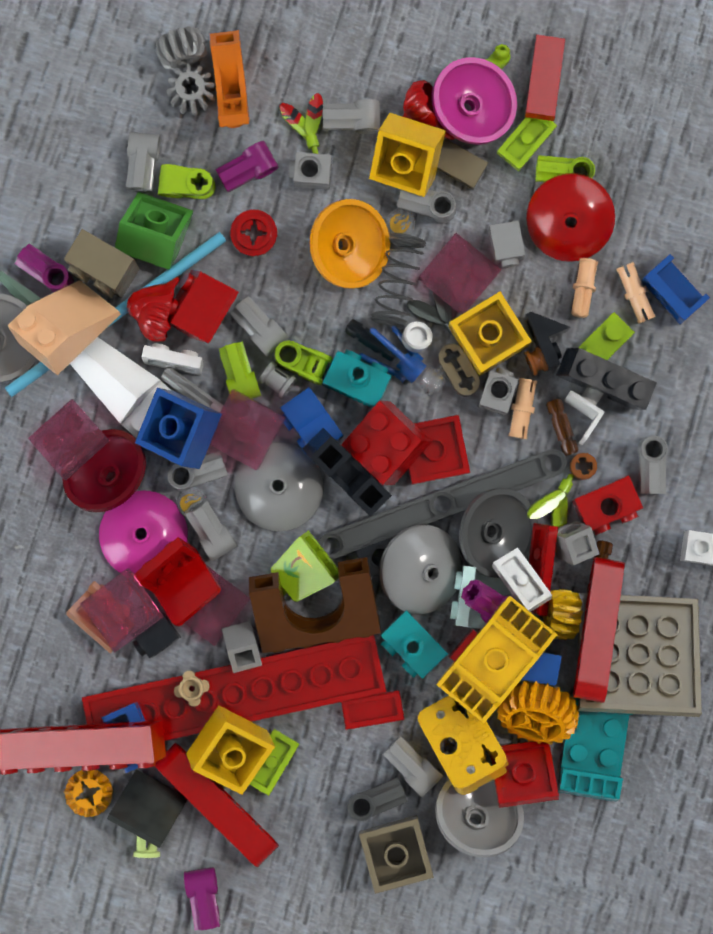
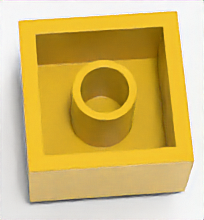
M389 113L378 131L369 179L425 197L435 180L446 131Z
M501 291L450 321L448 325L479 377L529 347L532 342Z
M218 705L186 755L193 771L243 795L275 748V745L268 730Z

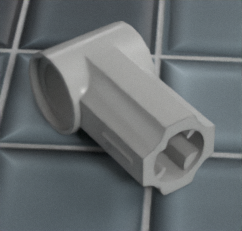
M362 99L348 104H323V131L354 130L358 134L378 133L380 128V101Z
M130 132L127 148L129 166L126 188L128 190L144 193L152 192L155 161H158L160 154V135Z
M404 190L400 191L397 208L433 218L439 223L450 222L456 214L455 199L448 192L428 190L426 196L422 197ZM446 201L451 205V209L447 213L441 214L435 210L436 204Z
M249 296L239 302L230 312L234 320L251 336L249 337L250 340L266 357L275 351L281 342L289 338L282 328L272 318L269 319Z
M660 436L645 437L639 442L637 447L640 494H666L667 443ZM650 441L656 442L660 449L659 454L655 458L648 456L645 450L647 443Z
M221 451L206 455L200 469L174 464L167 474L170 485L180 491H187L192 487L228 476ZM180 469H186L190 474L189 481L184 485H178L174 480L175 473Z
M207 499L193 503L184 511L187 519L199 535V541L212 562L238 547L226 525L221 524Z
M401 736L383 753L404 775V780L422 798L444 777L425 757L422 758Z

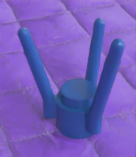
M392 326V331L402 343V333L396 326ZM373 327L370 328V332L401 360L396 365L400 371L363 353L359 354L362 356L361 359L369 364L376 362L388 368L387 373L395 376L402 383L407 379L412 384L427 367L422 362L424 358L421 355L408 349L406 350L409 354L404 355Z

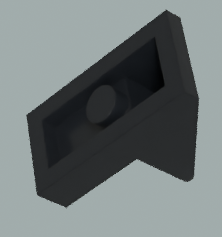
M534 312L527 313L524 319L536 347L540 348L548 371L553 370L560 365L559 359L562 358V354L556 342L551 343L550 339L567 332L570 327Z

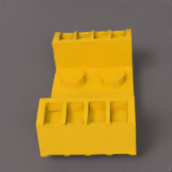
M509 595L458 659L442 675L436 685L484 724L558 634Z

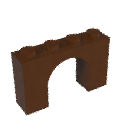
M364 557L338 562L339 581L343 595L342 600L334 611L317 618L303 617L288 607L283 596L278 572L249 577V596L262 653H278L285 649L297 647L308 648L315 644L337 643L344 639L366 638L373 634L381 633L368 558Z

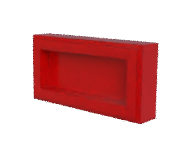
M400 690L341 702L346 730L405 720Z

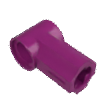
M260 141L245 149L241 156L215 170L226 191L229 193L253 179L259 180L272 174L279 166L266 142Z
M30 243L17 255L14 264L45 285L53 293L74 283L72 274L63 265L55 262ZM63 273L65 275L61 284L52 285V278L56 274Z
M472 580L463 588L461 598L465 601V605L480 613L482 620L487 623L509 595L503 596L481 581Z
M215 868L184 871L185 890L187 898H190L194 930L202 931L220 927V915L216 897L218 885Z

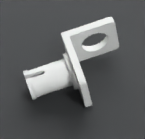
M586 388L581 396L571 390L564 399L567 404L593 420L579 441L580 445L585 443L605 413L596 406L604 393L591 388Z

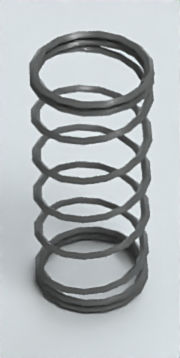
M391 233L389 235L390 242L402 249H390L385 252L387 258L398 264L385 265L382 267V271L387 276L396 280L380 281L378 283L379 287L391 295L378 296L374 299L379 306L390 311L373 312L371 320L387 326L405 328L408 324L406 320L386 314L410 315L387 307L377 300L381 298H394L413 301V298L389 291L381 286V284L403 283L414 286L417 284L398 278L384 269L387 267H403L420 270V267L400 262L390 257L388 253L397 251L423 255L422 251L407 247L424 248L426 242L416 236Z

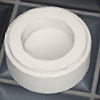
M422 322L408 324L402 333L403 345L414 353L425 351L433 339L431 329Z

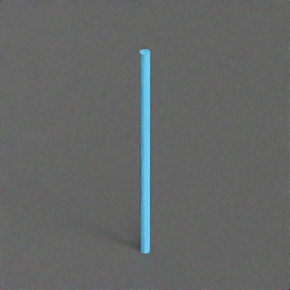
M218 232L174 264L170 270L167 269L143 288L167 283L178 277L225 243L226 239ZM128 298L115 307L121 315L109 326L128 313ZM39 362L6 386L5 390L13 397L50 369L42 362Z

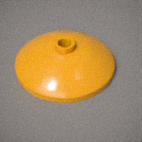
M344 199L333 202L320 212L311 229L310 252L314 265L319 273L333 285L348 289L366 286L379 277L382 273V267L387 264L388 258L385 252L390 250L388 228L379 212L366 202L356 199ZM339 240L342 241V244H343L342 249H339V246H338Z

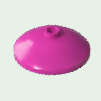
M467 57L453 61L440 72L432 90V105L437 120L451 136L468 144L481 145L497 140L509 130L517 112V97L512 82L498 66L485 59ZM464 103L471 106V111L465 109Z
M136 491L122 505L106 511L99 528V542L104 557L115 570L131 578H135L133 575L142 568L143 564L154 558L169 542L174 541L177 537L188 542V527L180 508L168 497L153 491ZM144 528L147 532L143 540H139L136 537L137 530Z

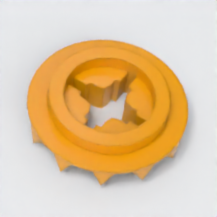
M80 770L68 780L64 791L66 804L75 814L84 817H93L101 814L108 808L112 800L113 789L110 780L98 770ZM82 781L89 789L100 787L93 794L94 805L88 798L78 800L77 797L84 792Z

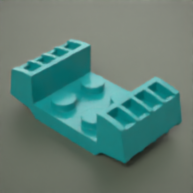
M573 683V689H572V695H571L572 698H574V697H573L574 683ZM574 698L576 700V705L578 706V698ZM578 710L579 720L574 734H571L570 739H564L558 792L617 802L620 799L623 778L620 775L629 716L633 714Z

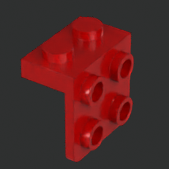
M179 537L169 542L161 552L144 563L142 568L133 575L138 584L155 594L172 624L178 627L194 616L221 591V587L197 549Z

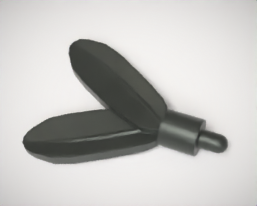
M436 279L432 288L435 307L419 300L407 302V308L418 318L444 326L452 335L448 327L449 322L453 320L449 291L441 279Z

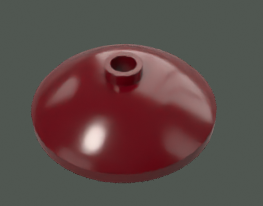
M108 429L96 432L82 440L69 455L63 470V488L70 501L80 509L88 512L109 511L126 502L140 486L146 470L145 452L142 446L135 443L136 438L122 430Z

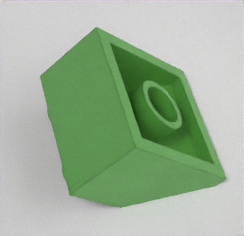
M138 191L119 223L115 248L130 257L170 270L179 254L193 215V210Z

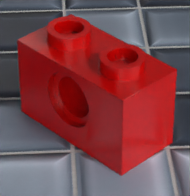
M626 476L572 500L581 523L590 526L595 536L612 529L609 523L620 519L623 524L639 517L636 511L643 509L630 476ZM604 499H610L615 503L616 511L613 515H606L602 512L601 503Z

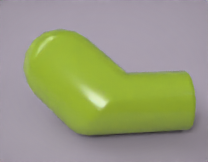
M504 44L497 45L495 51L485 60L492 62L502 70L510 61V49Z

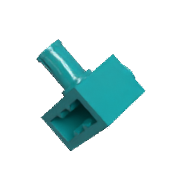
M347 349L344 353L337 351L323 380V386L373 408L379 400H382L391 381L392 375L387 374L389 369L376 362H372L370 366L360 361L362 356Z
M407 610L381 634L384 639L381 645L392 656L398 653L405 660L401 666L413 678L419 675L423 679L448 655Z

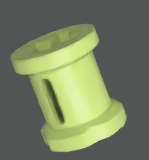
M137 836L136 851L133 852V857H160V852L157 851L155 845L148 842V847L146 848V840Z

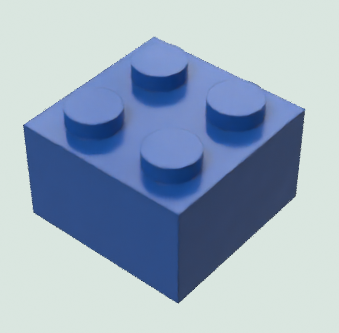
M157 388L135 443L182 467L200 469L222 414L176 391Z

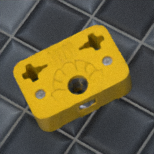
M448 695L420 711L418 722L457 793L466 795L489 781L504 775L507 772L505 767L509 763L488 722L486 721L483 724L468 710L466 712L468 718H466L458 710L460 704ZM447 745L456 746L453 754L445 752ZM485 751L495 759L496 764L491 766L487 762Z

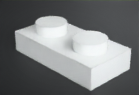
M153 343L152 346L144 345L142 352L144 364L166 369L171 367L176 371L201 376L203 359L198 357V353L191 350H181V353L170 351L168 346Z
M519 548L493 562L492 568L515 600L531 612L551 600L552 594Z

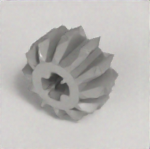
M187 26L185 28L179 27L173 31L169 30V33L161 35L160 39L156 41L158 58L166 69H184L186 64L193 66L194 63L201 62L207 55L206 43L199 28Z
M186 64V72L184 73L179 68L175 69L178 79L168 78V83L172 87L168 88L166 93L167 96L173 97L170 101L173 107L180 105L181 113L185 114L188 108L191 107L192 114L197 115L198 106L207 111L208 106L205 100L214 102L215 96L211 92L216 90V84L210 82L212 79L210 72L203 74L202 66L198 65L195 71L192 72L191 65ZM191 85H196L197 92L194 93L192 91L191 95L187 94L186 87L189 86L191 88Z

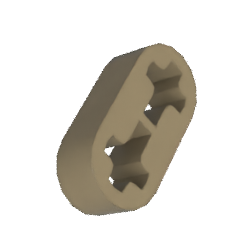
M456 344L445 345L441 348L438 355V361L457 394L463 397L474 395L480 386L477 372L460 346ZM450 350L451 353L457 352L459 354L456 361L460 368L455 369L451 362H444L447 356L446 351ZM462 371L467 379L471 377L474 379V382L471 384L472 390L468 391L466 387L462 389L459 387L462 381L458 374Z

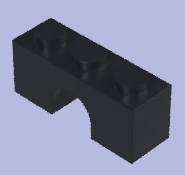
M566 348L556 376L580 387H587L608 395V399L635 410L647 409L657 384L655 381L581 348Z
M324 428L302 448L370 517L392 496Z

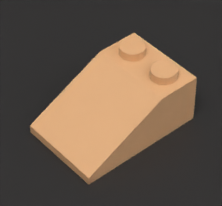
M79 280L28 305L8 324V327L23 348L58 375L121 314L115 307Z

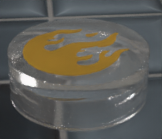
M398 208L388 215L386 226L389 234L403 233L411 235L415 230L416 220L412 212Z
M190 488L184 490L177 499L179 512L187 517L184 511L193 503L206 499V496L198 489Z

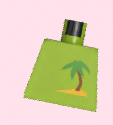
M309 530L298 537L270 569L271 573H279L283 596L288 594L294 602H298L318 592L339 579L337 566Z

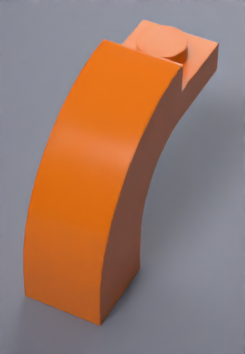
M239 30L211 33L210 47L216 83L219 127L238 128L244 124H249L250 120Z

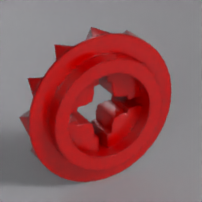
M255 209L239 214L233 221L230 230L231 240L236 249L241 254L251 257L265 255L274 247L278 236L277 227L272 217L261 210ZM254 222H256L258 231L267 235L257 236L255 245H252L250 236L241 232L251 231Z

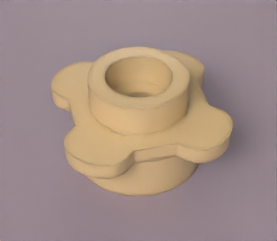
M186 671L183 674V680L180 685L174 688V694L178 698L182 697L187 700L190 706H198L201 703V696L209 690L210 684L207 680H201L196 677L193 671ZM194 686L195 690L190 691L189 687Z

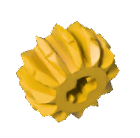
M551 590L552 597L549 600L547 616H542L544 618L543 623L558 634L554 639H574L576 633L579 632V625L582 622L581 616L583 611L580 595L571 590Z

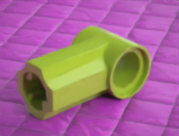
M538 155L535 182L544 183L554 176L573 173V169L576 167L585 168L588 176L593 178L595 165L586 157L573 159Z
M243 341L219 348L220 358L227 375L226 384L233 405L261 397L259 385L254 371L251 370Z

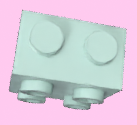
M463 566L462 572H456L454 589H459L458 601H452L450 619H455L454 625L482 629L486 623L482 620L480 613L465 605V601L461 598L463 588L470 581L479 580L503 596L512 594L500 578L482 575L476 571V567Z

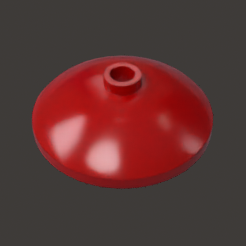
M578 173L560 174L546 180L533 193L527 207V228L532 241L544 254L560 261H579L581 258H589L595 255L609 241L615 225V209L607 190L593 178ZM568 217H574L577 222L574 226H568L565 220Z

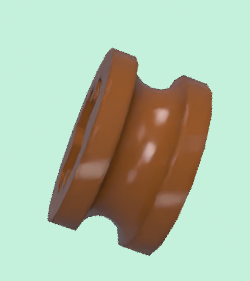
M538 346L534 348L533 352H524L525 359L533 376L538 375L540 370L548 371L545 358Z
M580 453L572 458L569 469L575 478L586 480L596 473L597 462L592 455ZM585 458L586 463H591V470H587L588 474L582 475L581 470H576L575 464L580 463L578 459Z

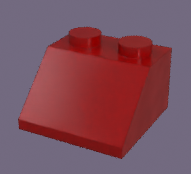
M191 270L190 273L188 272L182 277L179 283L180 290L175 299L173 298V307L168 317V322L172 327L188 337L209 344L239 292L201 271Z

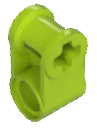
M162 164L160 167L159 196L204 200L212 197L215 193L216 183L210 173L204 169L172 164ZM201 178H204L207 185H203L202 189L199 190L195 183H200Z
M290 340L281 342L275 351V360L278 366L320 386L323 384L322 376L328 363L333 361L331 356L323 352L307 348ZM284 348L295 350L297 357L293 362L287 363L280 358V352ZM316 361H318L319 363L316 367V370L314 373H312Z

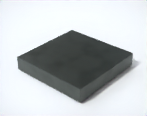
M136 769L107 819L160 848L184 808L187 799L181 793Z

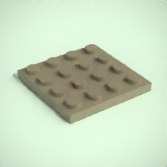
M579 593L582 600L581 608L583 613L578 632V656L588 593ZM621 595L605 702L601 703L578 698L579 711L700 717L702 705L698 599Z

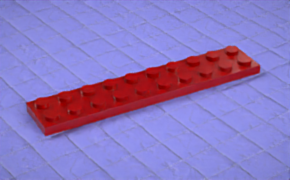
M373 634L366 638H350L337 643L331 642L261 658L262 666L233 673L231 665L195 672L196 677L201 680H207L210 684L209 690L201 696V703L198 706H190L187 700L182 697L178 698L174 694V688L180 685L183 675L82 697V703L87 724H102L103 720L101 717L138 702L146 721L162 720L164 740L166 741L200 733L218 705L252 722L387 691ZM190 686L189 690L194 691L195 687Z

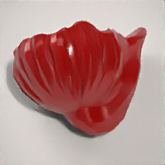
M425 80L413 82L406 92L403 105L405 113L402 117L445 130L437 120L433 110V86ZM447 131L445 132L444 138L449 140L455 139Z
M175 277L167 283L142 288L135 291L128 298V313L137 321L141 333L152 342L166 341L167 331L171 329L168 317L173 307L174 289L180 281L179 277Z

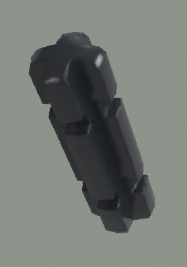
M355 319L348 323L345 328L346 334L352 338L357 337L360 343L374 352L382 353V357L389 361L395 359L396 356L370 332L368 327L363 328V324Z

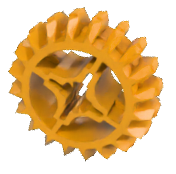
M524 681L522 684L518 683L498 707L497 719L501 721L502 727L507 728L508 733L517 734L518 739L525 738L528 739V742L536 741L539 744L546 742L551 745L554 741L562 743L563 739H570L571 734H574L578 725L579 709L576 705V700L569 697L568 692H561L560 687H551L548 683L545 685L539 684L537 681L535 683Z

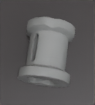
M272 361L261 374L258 382L261 384L265 383L278 393L280 399H283L296 382L297 377L294 375L290 377L276 367L277 364Z

